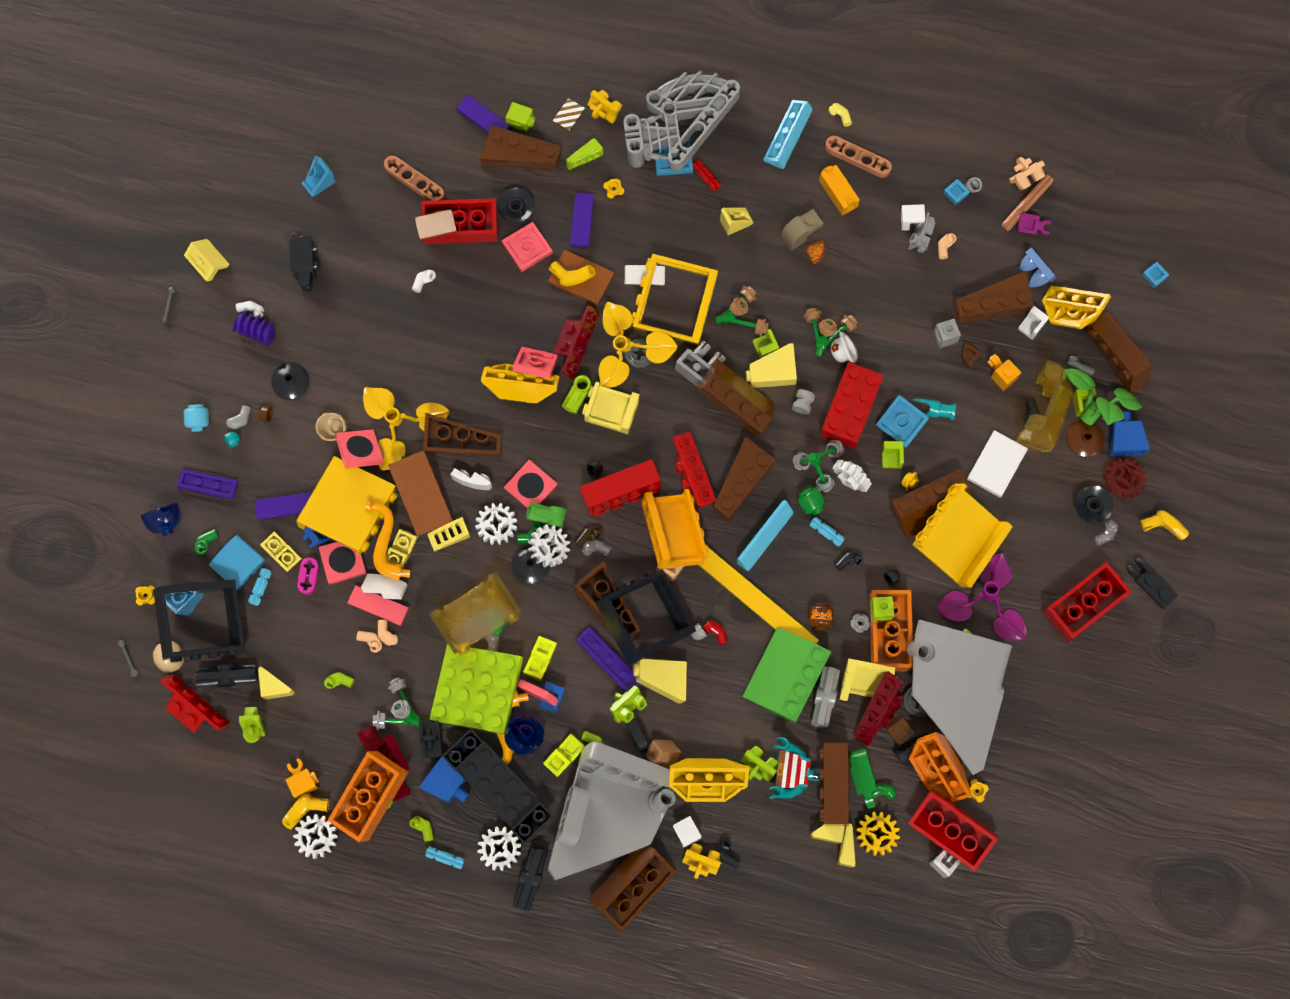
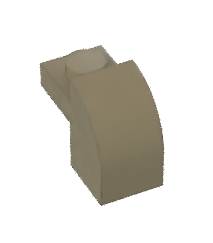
M814 209L801 217L798 215L791 220L782 230L781 237L792 251L806 242L808 235L823 227L824 223Z

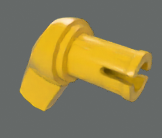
M555 261L549 267V271L560 279V284L565 287L583 283L596 275L595 269L591 265L575 271H567Z
M1159 510L1156 515L1140 520L1144 532L1161 526L1169 530L1179 540H1184L1189 535V531L1177 518L1164 510Z
M310 794L302 795L282 820L283 825L291 830L310 810L328 812L329 799L315 798Z

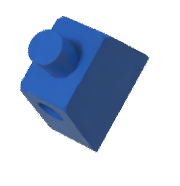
M1123 412L1124 418L1120 422H1115L1110 429L1109 457L1145 455L1150 448L1142 422L1132 421L1131 412Z
M443 757L439 759L419 787L421 790L447 803H450L454 797L464 803L470 795L468 791L462 788L466 780Z

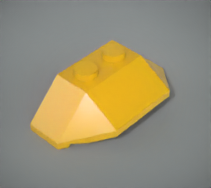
M1050 286L1042 302L1051 324L1082 329L1096 321L1111 296L1110 294Z
M500 364L484 367L481 382L499 399L538 403L557 391L559 376L551 374L550 379L513 371L512 364Z
M686 758L670 766L668 785L686 802H725L742 789L744 790L748 787L749 767L728 759Z

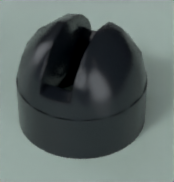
M592 461L586 465V470L594 478L602 473L603 466L598 461Z
M891 569L884 573V578L890 586H894L899 582L901 577L899 571Z

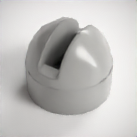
M973 177L967 181L966 188L971 193L978 192L982 188V182L979 178Z
M699 623L694 626L696 632L691 634L693 639L701 640L707 636Z

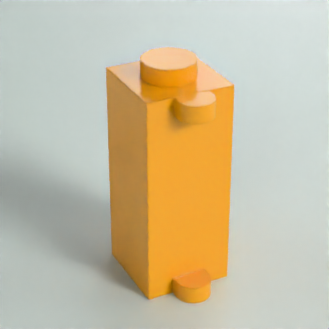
M834 165L833 167L828 166L821 171L819 182L843 216L857 208L860 199L838 166Z

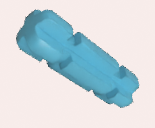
M814 517L810 522V526L815 530L818 529L820 534L829 540H833L835 545L840 546L845 538L841 534H836L837 531L826 523H821L822 520L818 517Z
M265 568L260 570V577L257 578L252 590L253 595H250L248 600L250 604L259 605L261 601L260 596H263L268 584L267 579H270L272 574L270 570Z
M428 847L425 854L428 858H435L436 861L450 866L453 865V867L462 869L465 861L461 857H454L455 855L441 850L437 851L433 847Z

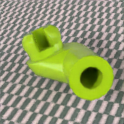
M336 672L326 677L324 686L331 689L343 684L351 688L355 679L341 672Z
M420 816L410 819V826L423 833L424 842L434 840L431 823Z

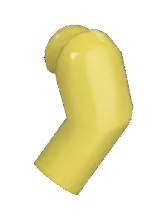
M834 103L833 106L829 107L831 115L838 114L841 116L844 127L852 124L849 111L839 103Z

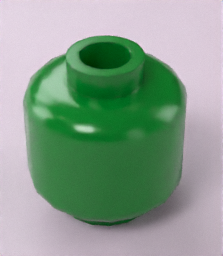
M809 486L798 494L797 502L805 514L813 513L815 516L824 510L822 506L826 503V500L818 488Z

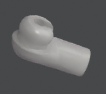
M243 405L239 415L227 420V426L232 429L245 426L248 422L251 408Z

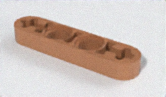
M830 136L826 140L825 150L829 154L881 178H885L890 174L892 166L887 159L837 136ZM837 143L834 148H831V144ZM852 149L855 155L849 157L845 154V151ZM863 157H869L871 159V163L866 165L862 162L861 159ZM886 166L883 171L880 170V167Z
M389 156L385 159L384 167L386 172L426 200L437 201L445 199L444 191L439 185L396 156ZM389 163H395L397 168H395L394 166L390 168ZM409 171L412 173V176L409 179H404L402 174ZM424 181L427 185L425 188L419 189L417 188V183ZM432 192L435 194L439 192L440 197L436 196L433 198Z

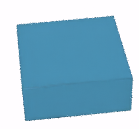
M957 179L943 193L957 205L969 195L970 191Z
M1156 262L1144 271L1142 276L1155 288L1168 278L1169 274Z

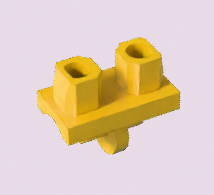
M595 90L592 91L590 94L591 98L587 104L593 110L592 117L596 119L601 116L613 124L621 110L622 104L618 101L610 103L608 101V93L604 90L598 93Z
M693 843L690 849L686 851L682 863L690 865L688 870L696 872L695 879H698L699 874L706 877L708 873L716 875L721 864L719 862V852L710 850L708 857L700 855L703 847Z

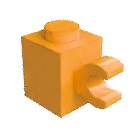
M996 354L989 358L987 362L995 370L991 378L1003 391L1012 385L1021 374V371L1009 359L1002 364Z
M298 758V768L293 769L290 763L287 764V768L293 776L286 779L289 789L296 799L318 789L316 783L319 782L314 771L311 772L309 769L303 770V762Z

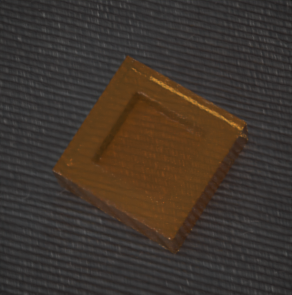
M904 718L887 730L898 746L915 735V732Z

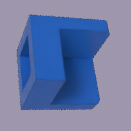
M546 681L544 690L550 692L559 701L556 706H553L541 700L539 706L558 713L566 692L565 688Z

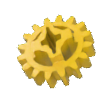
M872 812L871 818L868 815L864 816L866 822L859 821L862 827L856 829L860 833L856 840H862L859 846H866V853L872 850L873 856H876L879 851L880 855L883 856L885 854L884 850L890 853L892 851L890 846H897L894 840L900 839V836L896 835L895 832H898L900 829L894 828L893 825L896 824V820L890 822V815L884 818L883 812H880L878 816H876L875 812ZM876 821L873 828L866 827L870 822ZM884 823L887 824L890 831L886 830V828L884 827ZM877 829H879V833L884 835L880 836L878 839L876 838L875 834L871 833L875 832ZM865 836L870 838L872 844L868 843ZM890 840L887 845L880 847L881 841Z

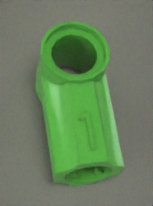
M531 502L527 509L526 519L546 524L549 528L555 525V529H563L566 509L556 506L547 507Z

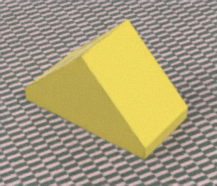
M746 208L721 209L720 221L727 235L753 224Z
M260 666L258 672L261 697L263 699L292 696L295 693Z
M823 825L811 833L810 836L813 839L840 844L842 843L845 826Z

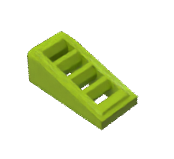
M595 138L590 140L566 159L567 169L571 170L603 155V147Z

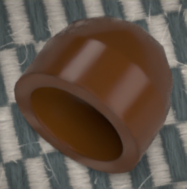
M260 407L257 411L258 418L262 421L270 422L273 416L272 407Z

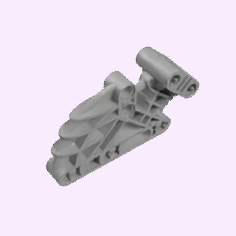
M699 71L694 75H688L687 72H684L679 78L665 83L657 90L650 91L646 97L647 108L656 116L639 119L637 115L629 114L624 118V132L629 164L634 168H638L644 164L645 160L663 159L668 160L671 170H681L737 102L740 96L739 83L735 80L727 81L719 78L717 73L705 75L702 74V71ZM697 93L693 99L684 100L688 94ZM706 93L715 95L713 97L703 98L706 95ZM652 100H658V101H659V102L656 103V104L651 103ZM667 110H672V111H674V112L671 113V114L665 113V111H667ZM659 118L663 120L665 127H658L656 120ZM696 118L680 138L678 120ZM695 131L703 132L691 147H683ZM668 146V157L653 153V151L658 149L659 153H661V148Z

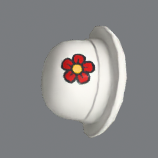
M840 332V337L831 344V353L838 362L850 361L855 364L858 359L857 349L849 336Z

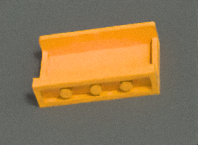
M685 489L681 495L653 497L652 492L644 493L641 504L659 569L704 564L709 555V548L704 543V531L699 525V514L694 508V497L690 494L689 489Z

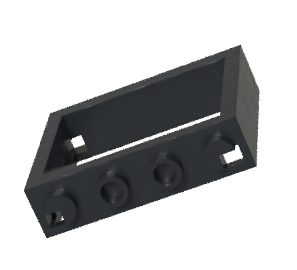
M663 569L656 573L654 570L644 575L645 578L643 579L639 576L630 581L631 585L627 586L624 583L615 588L616 592L612 593L610 590L602 594V599L596 602L601 615L629 666L696 632ZM652 583L678 632L637 651L612 601Z
M235 579L167 585L153 589L163 660L170 659V663L180 662L182 658L189 657V660H198L203 655H208V658L220 657L221 653L233 656L238 655V651L245 649ZM223 591L231 645L173 652L165 596Z

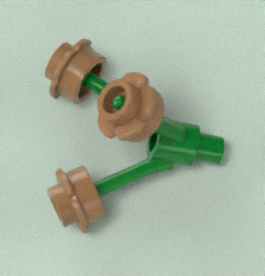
M743 286L739 292L742 298H735L730 305V309L722 312V315L716 316V321L718 324L730 322L756 328L755 334H759L762 337L763 334H766L769 326L765 318L764 320L758 319L757 324L736 318V315L740 316L748 312L747 302L750 303L752 300H756V292L750 286Z
M817 308L806 310L804 318H806L807 323L813 324L815 340L817 342L815 355L822 357L827 345L829 346L840 332H843L845 329L848 332H851L853 329L856 330L857 321L852 315L843 316V319L840 321L842 327L838 331L836 323L831 319L822 320L819 323L820 329L818 331L817 321L821 320L820 315L822 312L817 311Z

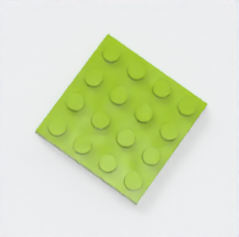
M447 644L429 720L506 735L523 657Z

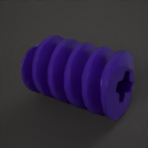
M243 311L234 322L233 332L237 331L240 335L244 334L245 337H251L252 340H258L259 343L269 346L275 337L274 323L271 322L267 326L266 319L260 323L261 318L259 316L253 320L254 314H250L247 318V311Z

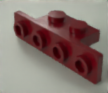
M589 305L586 306L581 321L566 319L553 351L554 354L560 357H567L562 373L574 380L578 372L579 365L599 316V313Z
M889 671L884 673L854 732V736L867 746L871 745L878 730L889 727L893 723V716L902 705L901 700L904 694L899 689L903 682Z
M374 726L357 733L366 752L378 751L406 771L410 770L407 760L403 757L398 743L392 735L382 740ZM404 781L394 796L393 802L410 795Z

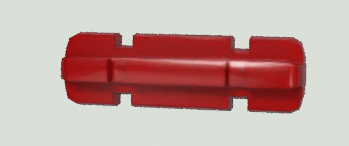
M700 159L696 160L693 163L694 170L699 172L700 177L710 185L709 187L713 191L719 189L721 183L714 178L715 176L706 166H703L704 163Z

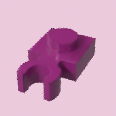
M1020 213L1017 231L1036 235L1038 230L1041 234H1049L1050 232L1045 231L1043 227L1045 224L1051 225L1052 222L1049 220L1039 222L1040 216Z

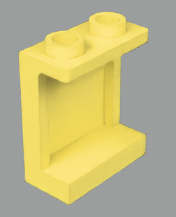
M596 382L594 387L591 386L588 397H590L589 404L585 403L582 414L585 415V421L628 434L640 400V394L633 392L632 395L602 387L599 382Z
M848 658L839 700L847 701L849 693L873 697L884 673L889 671L895 675V668Z

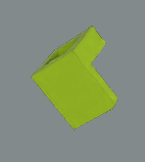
M771 329L767 330L766 335L753 340V345L760 359L779 349Z
M1092 388L1094 392L1090 404L1093 403V398L1096 396L1095 388ZM1076 389L1073 393L1076 417L1081 416L1085 411L1086 407L1084 405L1087 402L1089 391Z
M884 441L882 445V468L901 469L904 464L903 441Z

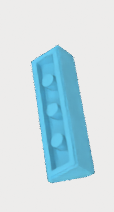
M792 100L763 159L764 162L784 169L812 112V107L808 101Z
M784 500L780 503L738 557L737 564L746 571L752 568L793 515V510L787 501Z

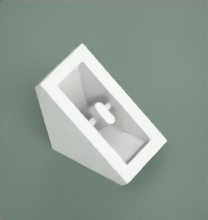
M943 849L930 865L943 878H947L961 861Z

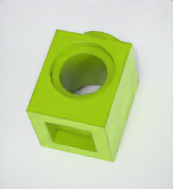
M512 102L506 115V123L512 128L527 133L529 127H532L535 122L533 109Z
M892 596L872 598L870 601L872 622L890 621L893 619Z

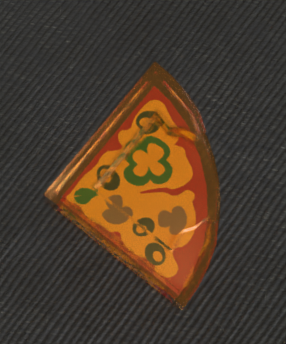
M824 240L806 247L813 265L823 257L825 251Z

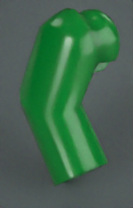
M534 523L532 525L533 528L528 533L518 534V543H528L529 540L533 539L531 534L536 532V529L539 527L542 528V525Z
M215 529L197 538L195 551L198 554H204L208 549L209 542L218 538Z
M879 783L876 785L877 791L872 792L874 799L879 795H884L888 799H893L896 796L895 788L888 784Z

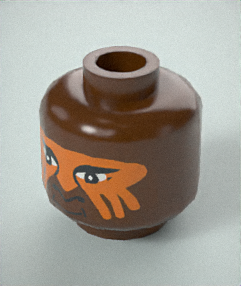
M815 603L809 609V626L815 628V632H826V629L833 626L834 610L829 607V604Z

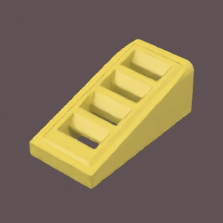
M462 517L427 533L434 552L470 538ZM460 526L461 534H458L456 527ZM451 529L453 530L455 537L451 538V535L449 533V530ZM441 533H446L447 541H444ZM434 536H439L440 544H437Z
M849 824V826L844 828L837 863L838 865L853 868L856 864L852 824Z

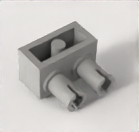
M701 341L693 352L687 349L677 360L675 370L695 386L700 384L716 359L722 363L726 360L723 355L719 356L721 353L716 352L708 363L705 362L702 358L711 349L709 344L704 345L705 341Z

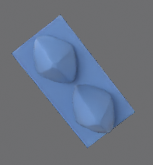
M1032 248L1026 251L1027 255H1025L1021 262L1020 270L1030 271L1038 267L1030 279L1029 287H1039L1057 278Z

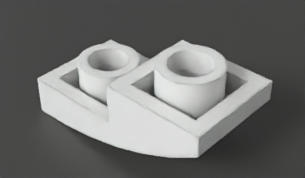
M626 265L625 284L641 285L642 277L647 276L648 269H645L646 265ZM656 266L651 285H665V266Z
M454 468L451 473L452 479L464 486L479 490H491L492 488L491 479L483 473L479 475L475 472L471 478L470 474L462 469L459 471Z
M367 574L361 588L363 593H381L383 599H402L407 583L401 580L390 579L383 575Z

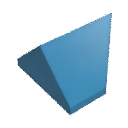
M316 155L305 181L302 182V185L311 197L316 196L335 183L330 168L321 157Z
M205 593L165 596L166 605L175 614L189 616Z

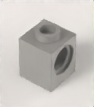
M955 319L937 324L933 331L939 348L956 344L961 336Z

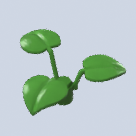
M1065 369L1063 371L1077 388L1089 391L1087 402L1084 405L1086 409L1080 416L1082 421L1088 425H1093L1101 414L1107 425L1121 421L1124 418V413L1114 404L1117 401H1120L1125 408L1130 410L1142 408L1137 398L1124 388H1116L1114 394L1117 397L1110 402L1102 397H1098L1096 403L1090 404L1094 392L1092 388L1096 386L1092 378L1077 369Z

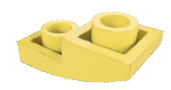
M399 529L392 547L387 552V561L399 564L401 569H403L418 536Z
M275 532L260 544L287 572L301 560L293 549Z

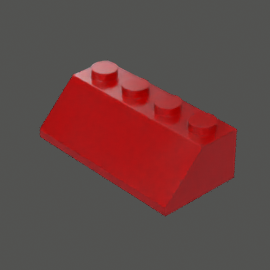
M933 788L930 789L908 822L910 826L974 872L998 840V834Z

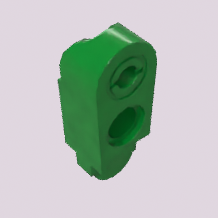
M862 748L851 753L850 770L857 795H864L867 808L870 809L875 807L872 792L877 791L866 749Z

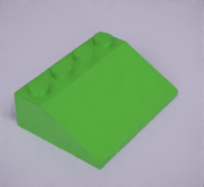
M777 627L742 697L795 724L831 651Z

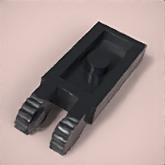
M1137 558L1135 563L1144 574L1141 576L1131 565L1127 567L1128 573L1161 609L1166 608L1178 595L1151 567L1149 568L1144 560Z

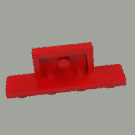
M688 432L674 436L673 442L679 455L674 466L677 474L680 473L683 490L689 489L690 494L694 495L699 508L715 503V495L691 433Z
M170 674L161 679L160 682L174 693L165 709L193 733L199 731L204 721H207L217 731L229 725V721L221 713H218L207 701L200 698L179 677Z

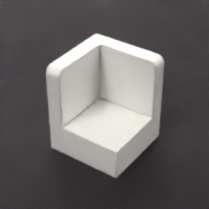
M924 204L902 205V230H909L910 223L925 222Z
M1034 306L1018 330L1033 340L1045 325L1049 316Z
M691 816L673 825L683 848L702 838Z

